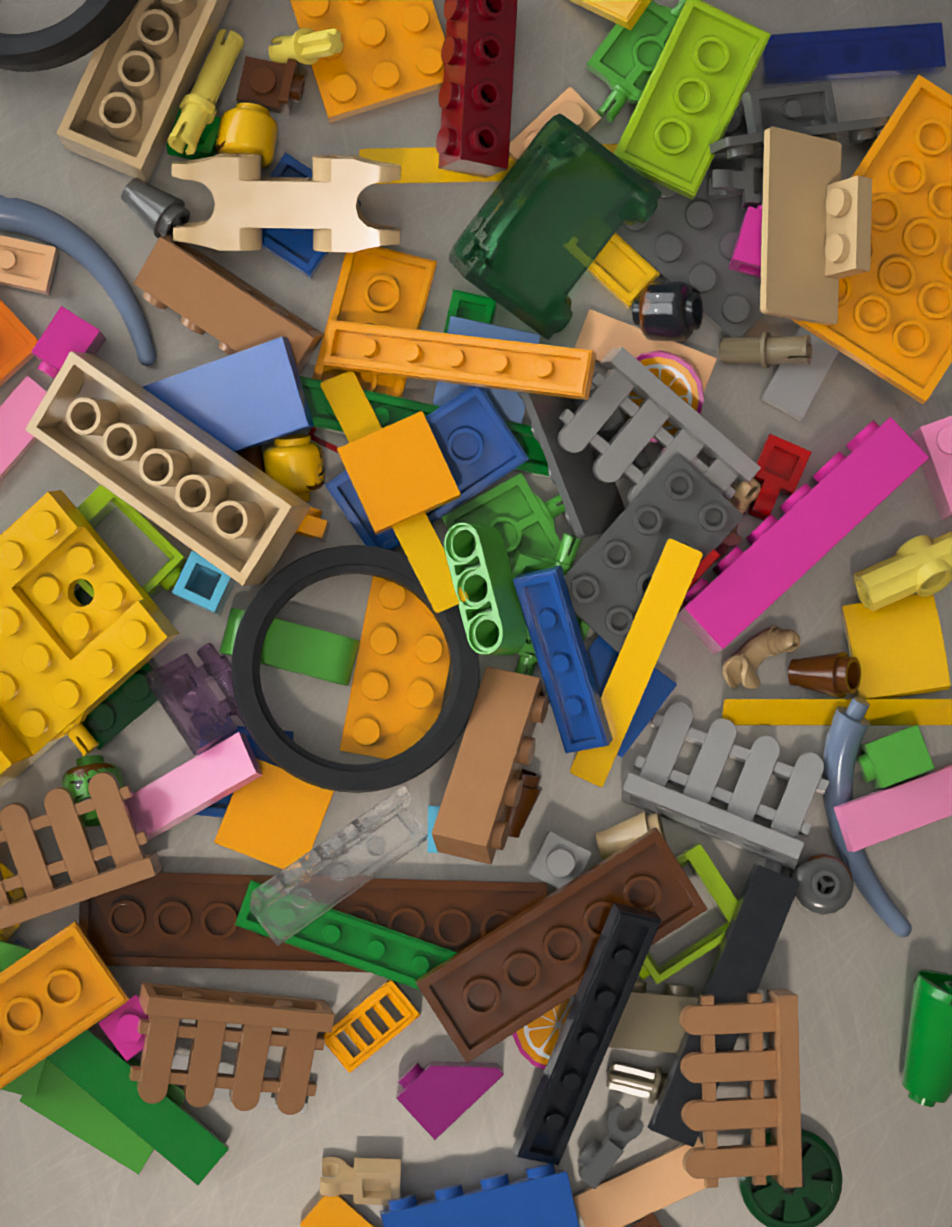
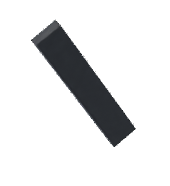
M756 863L753 864L701 995L712 994L714 996V1003L748 1002L747 993L757 992L801 882ZM685 1032L647 1127L651 1131L694 1147L700 1131L690 1129L683 1122L681 1112L687 1102L702 1099V1083H693L686 1079L681 1073L680 1063L686 1054L701 1052V1035H691ZM740 1033L715 1034V1051L733 1050ZM716 1082V1091L720 1082Z
M614 902L513 1145L516 1157L559 1165L662 921L656 912Z

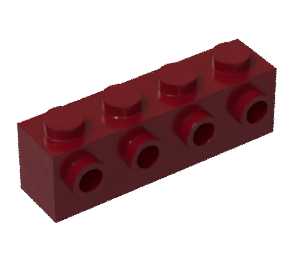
M445 0L444 16L447 19L446 39L441 50L444 76L443 85L438 97L439 106L442 108L441 128L436 138V149L439 153L438 169L482 178L490 177L508 169L518 0Z

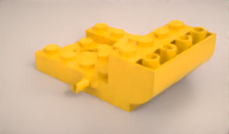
M62 490L48 491L0 535V788L7 782L17 778L66 735L80 750L83 757L92 752L99 745V742L93 738L82 724L86 716L180 634ZM80 579L87 580L93 586L94 598L89 605L81 604L75 597L74 588Z

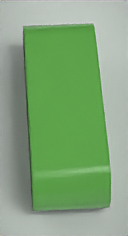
M464 522L457 523L446 533L444 551L454 590L460 602L458 605L469 645L476 653L482 655H515L522 650L526 643L527 628L513 582L504 540L500 532L494 527ZM474 538H475V539H476V547H475V550H474V552H473V551H472V543H473V540H474ZM485 583H487L488 587L486 596H484L483 591ZM459 587H461L463 591V594L466 599L465 602L461 601V598L459 596ZM497 626H498V628H499V638H498V641L496 642V640H495V631H496V628H497Z
M230 609L219 653L232 656L236 633L246 610ZM274 618L263 642L260 664L348 686L360 641Z

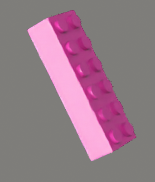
M891 416L881 426L873 419L846 445L851 451L847 457L839 451L812 476L818 482L813 489L805 482L779 507L785 513L784 516L777 520L771 514L745 538L751 544L745 552L736 546L712 569L718 575L716 579L709 584L702 578L686 593L682 602L684 608L677 614V617L713 655L730 644L929 459L925 452Z

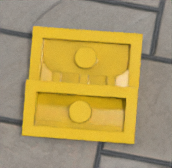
M918 594L909 595L873 612L869 608H865L862 603L842 606L841 617L850 657H856L861 667L860 685L856 691L857 697L862 699H891L950 689L951 684L945 645L934 595L921 597Z

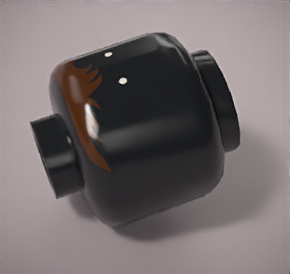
M650 282L644 287L640 298H635L633 302V322L635 325H640L642 333L648 340L686 341L693 334V331L698 330L702 324V298L699 293H694L692 287L685 282Z

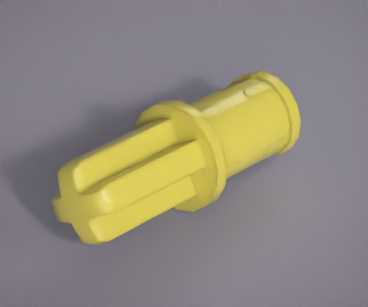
M301 28L294 35L274 37L270 41L274 45H269L268 52L270 59L276 63L287 64V60L290 58L297 60L303 65H312L321 57L341 53L344 44L341 41V32L335 28L316 32L310 28Z

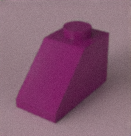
M431 1061L424 1068L419 1063H416L398 1080L397 1083L402 1089L397 1093L396 1099L429 1135L436 1140L504 1075V1071L497 1063Z

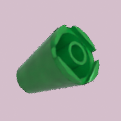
M921 969L914 980L902 1085L909 1091L908 1097L911 1100L928 1107H934L936 1102L945 1103L952 1094V975L936 970Z

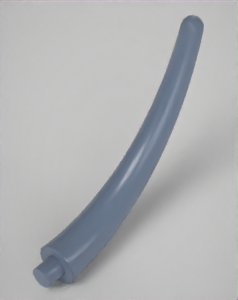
M0 195V231L16 232L38 238L62 250L81 264L103 287L119 311L131 336L139 362L144 366L152 365L156 360V353L146 318L130 284L107 252L85 231L60 214L30 201L19 198H6Z
M853 696L848 708L837 707L825 741L822 779L829 781L825 794H823L825 812L841 860L852 873L854 884L880 919L897 936L907 937L912 931L910 922L883 888L869 862L865 849L863 848L855 852L847 851L833 808L853 800L855 763L861 742L870 725V722L864 717L870 704L860 697Z

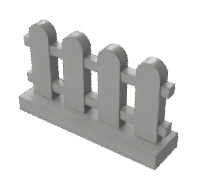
M623 347L612 348L600 362L609 371L605 376L599 372L593 375L591 384L595 388L589 394V400H584L575 413L566 409L559 417L565 423L558 434V443L564 451L571 453L580 452L589 444L600 453L593 463V473L598 480L610 483L618 480L624 474L635 483L628 492V504L636 498L675 455L682 457L727 500H730L737 492L730 486L734 480L750 482L761 469L758 464ZM631 390L644 400L639 407L627 397ZM619 407L630 418L608 444L597 432ZM666 420L678 430L674 436L662 427ZM654 437L664 448L645 472L642 473L632 462L651 438ZM700 450L712 459L708 466L696 457Z
M684 702L671 704L664 716L655 713L651 727L659 730L647 758L641 756L636 758L633 769L641 771L640 775L636 776L628 773L622 788V801L650 813H658L660 817L795 870L805 842L797 840L798 834L808 837L812 824L804 821L815 791L825 794L829 784L828 780L821 778L824 770V763L821 757L815 753H804L797 759L795 767L779 762L777 760L780 754V745L771 736L757 738L751 750L734 744L737 735L736 727L728 719L715 720L710 725L707 733L692 728L693 710ZM685 740L702 746L690 776L674 770ZM728 757L745 763L733 793L717 787ZM772 774L789 781L777 810L760 804ZM667 783L683 788V793L681 794L666 788ZM714 800L728 806L727 810L724 811L709 805L710 801ZM754 817L772 823L770 829L754 823Z

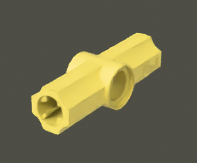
M952 531L934 539H931L928 535L914 537L903 544L897 550L895 556L854 573L853 583L864 607L869 608L873 612L916 592L919 596L926 597L944 589L952 581Z

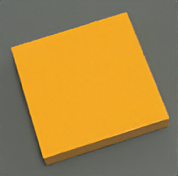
M423 411L337 448V452L375 535L391 529L394 525L461 498V493Z
M256 758L263 775L233 792L214 843L302 876L335 791L308 784L292 776L282 768Z

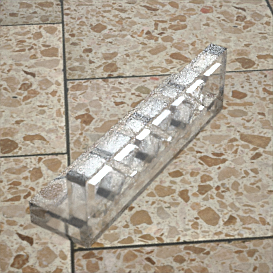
M404 786L252 891L250 911L277 946L426 841L428 833L408 810L412 796Z

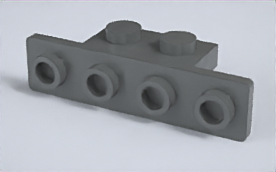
M831 81L748 91L742 94L748 134L729 136L709 145L710 153H726L727 160L755 155L754 149L764 148V131L770 127L782 128L836 141V138L849 137L850 144L868 142L877 139L876 131L885 127L890 116L838 122Z

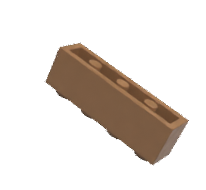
M173 235L159 237L133 282L134 285L145 291L142 295L145 300L163 310H166L167 307L171 308L182 316L180 322L190 330L204 335L205 332L209 333L220 341L218 347L228 355L280 337H287L299 376L325 335L189 244L173 241Z
M486 666L431 833L437 852L492 865L496 849H504L509 833V823L505 822L510 807H517L522 793L523 782L519 779L523 764L529 766L532 762L536 746V739L532 738L536 723L543 724L548 710L549 698L543 695L540 678Z

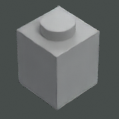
M548 831L527 873L559 889L582 874L592 852Z

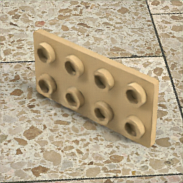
M770 127L764 131L760 311L763 314L828 326L837 324L839 279L870 271L872 179L855 176L841 180L842 146L837 141L777 127Z

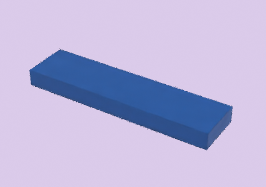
M561 566L517 575L513 582L565 753L608 746L613 739Z

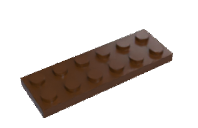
M656 827L415 980L416 985L466 1063L577 993L614 902L658 914L662 921L651 946L708 910Z

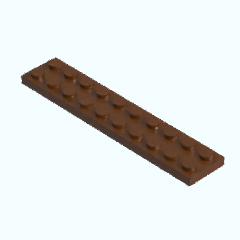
M159 872L156 876L81 901L79 905V926L107 966L367 972L236 926L235 923L250 881L253 880L456 952L462 951L547 896V883Z

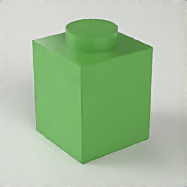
M918 725L909 726L861 744L859 748L861 755L856 759L862 778L866 783L872 781L875 789L885 788L935 769Z

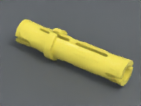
M221 29L217 32L214 44L190 94L185 95L179 105L182 108L181 114L167 141L172 149L183 154L186 144H188L185 151L186 155L194 154L206 125L211 124L217 114L215 105L236 59L244 47L243 38L232 30L229 31L226 41L224 40L227 34L226 29Z

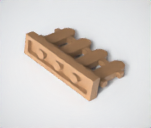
M104 771L97 773L89 781L88 790L91 796L89 799L76 803L70 790L64 787H56L49 791L44 798L46 814L32 818L28 808L18 802L11 803L1 810L0 824L2 829H0V843L7 841L18 874L4 879L0 869V930L145 880L159 873L162 865L158 854L154 851L144 855L141 845L149 842L146 830L136 832L125 799L133 796L129 785L120 788L115 775ZM96 810L107 840V844L95 848L91 846L81 818L82 814ZM51 825L63 859L48 864L36 830ZM112 855L115 865L100 870L97 860ZM68 871L71 880L56 885L53 876ZM23 886L26 896L12 901L9 891Z
M142 982L139 1002L149 1018L139 1019L137 1031L139 1034H146L141 1064L140 1066L131 1065L129 1078L131 1081H137L138 1093L146 1103L154 1104L160 1102L167 1094L168 1084L184 1085V1096L193 1107L208 1105L213 1099L215 1088L230 1089V1100L234 1107L240 1111L252 1110L259 1102L260 1093L269 1092L275 1093V1103L282 1113L294 1115L304 1107L306 1096H315L317 1085L314 1081H309L314 1050L323 1051L325 1038L317 1034L318 1031L332 1033L335 1016L325 1000ZM180 1019L195 1020V1024L182 1023ZM226 1023L241 1024V1028L226 1027ZM272 1027L287 1028V1031H272ZM177 1037L192 1039L187 1070L171 1069ZM223 1041L238 1043L233 1074L218 1073ZM269 1046L284 1047L278 1078L264 1077Z
M786 988L767 989L768 1001H762V994L760 992L747 993L748 1002L714 1003V996L712 994L700 995V1004L688 1005L680 1012L679 1023L681 1027L691 1035H701V1052L686 1054L681 1060L680 1070L682 1075L690 1082L702 1083V1099L687 1102L682 1108L681 1117L690 1129L703 1131V1147L689 1149L683 1156L682 1164L684 1170L691 1177L704 1179V1186L706 1188L719 1187L718 1178L752 1176V1183L754 1185H766L767 1175H772V1178L783 1188L802 1187L798 995ZM763 1032H768L769 1049H763ZM748 1033V1050L715 1051V1034ZM764 1080H769L770 1096H764ZM749 1081L750 1097L716 1099V1082ZM771 1127V1143L765 1144V1128ZM751 1129V1144L718 1146L717 1130Z

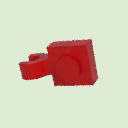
M769 434L756 461V464L761 469L753 477V479L762 483L760 486L761 490L758 497L751 504L752 506L748 514L764 521L766 517L770 516L779 492L789 496L794 494L812 452L773 434Z

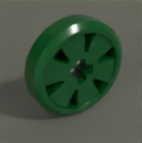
M801 1127L802 1187L792 1188L791 1191H784V1188L772 1178V1175L766 1176V1185H754L752 1183V1176L737 1177L739 1192L744 1204L750 1213L767 1227H816L829 1217L839 1201L843 1179L838 1158L832 1148L821 1137L808 1129ZM771 1129L765 1131V1144L771 1143Z

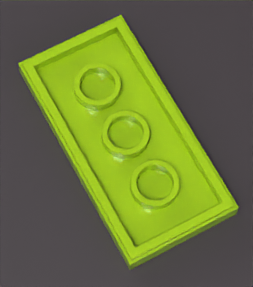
M686 0L611 161L693 200L715 155L710 153L709 145L723 138L771 34L701 0Z

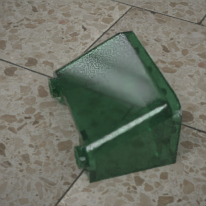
M557 114L541 128L459 236L450 251L449 261L466 280L545 339L549 340L554 333L561 332L572 318L573 312L570 310L572 301L568 293L623 222L630 226L637 222L644 223L654 214L658 206L657 200L662 195V192L563 114Z

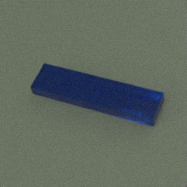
M942 22L772 34L762 53L764 84L943 71L946 67Z

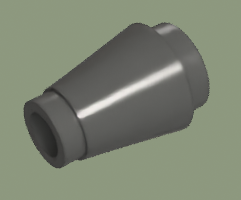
M138 178L132 179L125 186L121 194L122 201L128 205L157 238L173 235V227L183 225L189 221L190 211L185 208V203L182 199L146 182H142Z

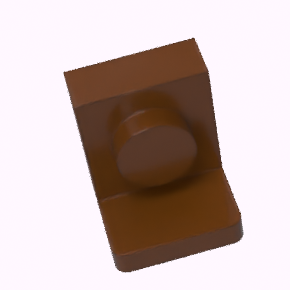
M246 56L236 97L237 104L254 103L265 107L270 112L290 116L293 102H301L305 88L306 77L300 75L298 61L288 58L287 64H281Z

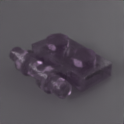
M212 643L202 646L197 651V655L203 662V665L196 667L188 653L149 672L145 680L194 756L234 735L237 727L230 716L238 715L243 722L234 697L231 663L226 655L220 656ZM208 682H216L226 698L219 701L208 685Z

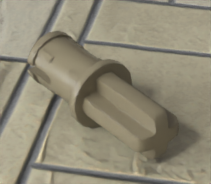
M763 332L761 337H724L720 340L719 358L725 364H761L762 368H770L771 364L810 365L812 344L808 343H811L810 335L794 337L771 336L769 332Z
M615 1061L610 1065L606 1082L609 1089L648 1098V1103L654 1104L655 1100L658 1101L669 1074L662 1073V1068L657 1066L653 1071Z

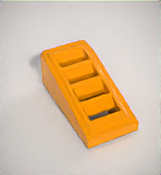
M389 979L333 1025L332 1033L325 1032L322 1036L325 1038L327 1047L344 1068L351 1073L421 1015V1011L398 983ZM387 996L403 1015L399 1020L396 1021L382 1005L380 1000L383 997ZM371 1007L389 1027L383 1033L365 1013ZM356 1019H359L375 1039L369 1045L351 1025ZM343 1030L360 1050L354 1057L337 1037Z

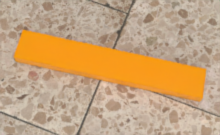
M329 320L321 365L331 369L589 400L597 354L593 350Z

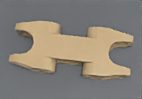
M221 153L206 158L175 161L172 163V177L203 183L212 192L215 202L213 215L210 219L173 227V241L196 244L218 251H252L262 249V228L313 229V250L321 252H357L378 246L400 244L401 228L368 221L361 213L358 202L360 192L366 186L378 182L400 180L401 164L375 161L358 155L312 156V178L262 177L261 155Z

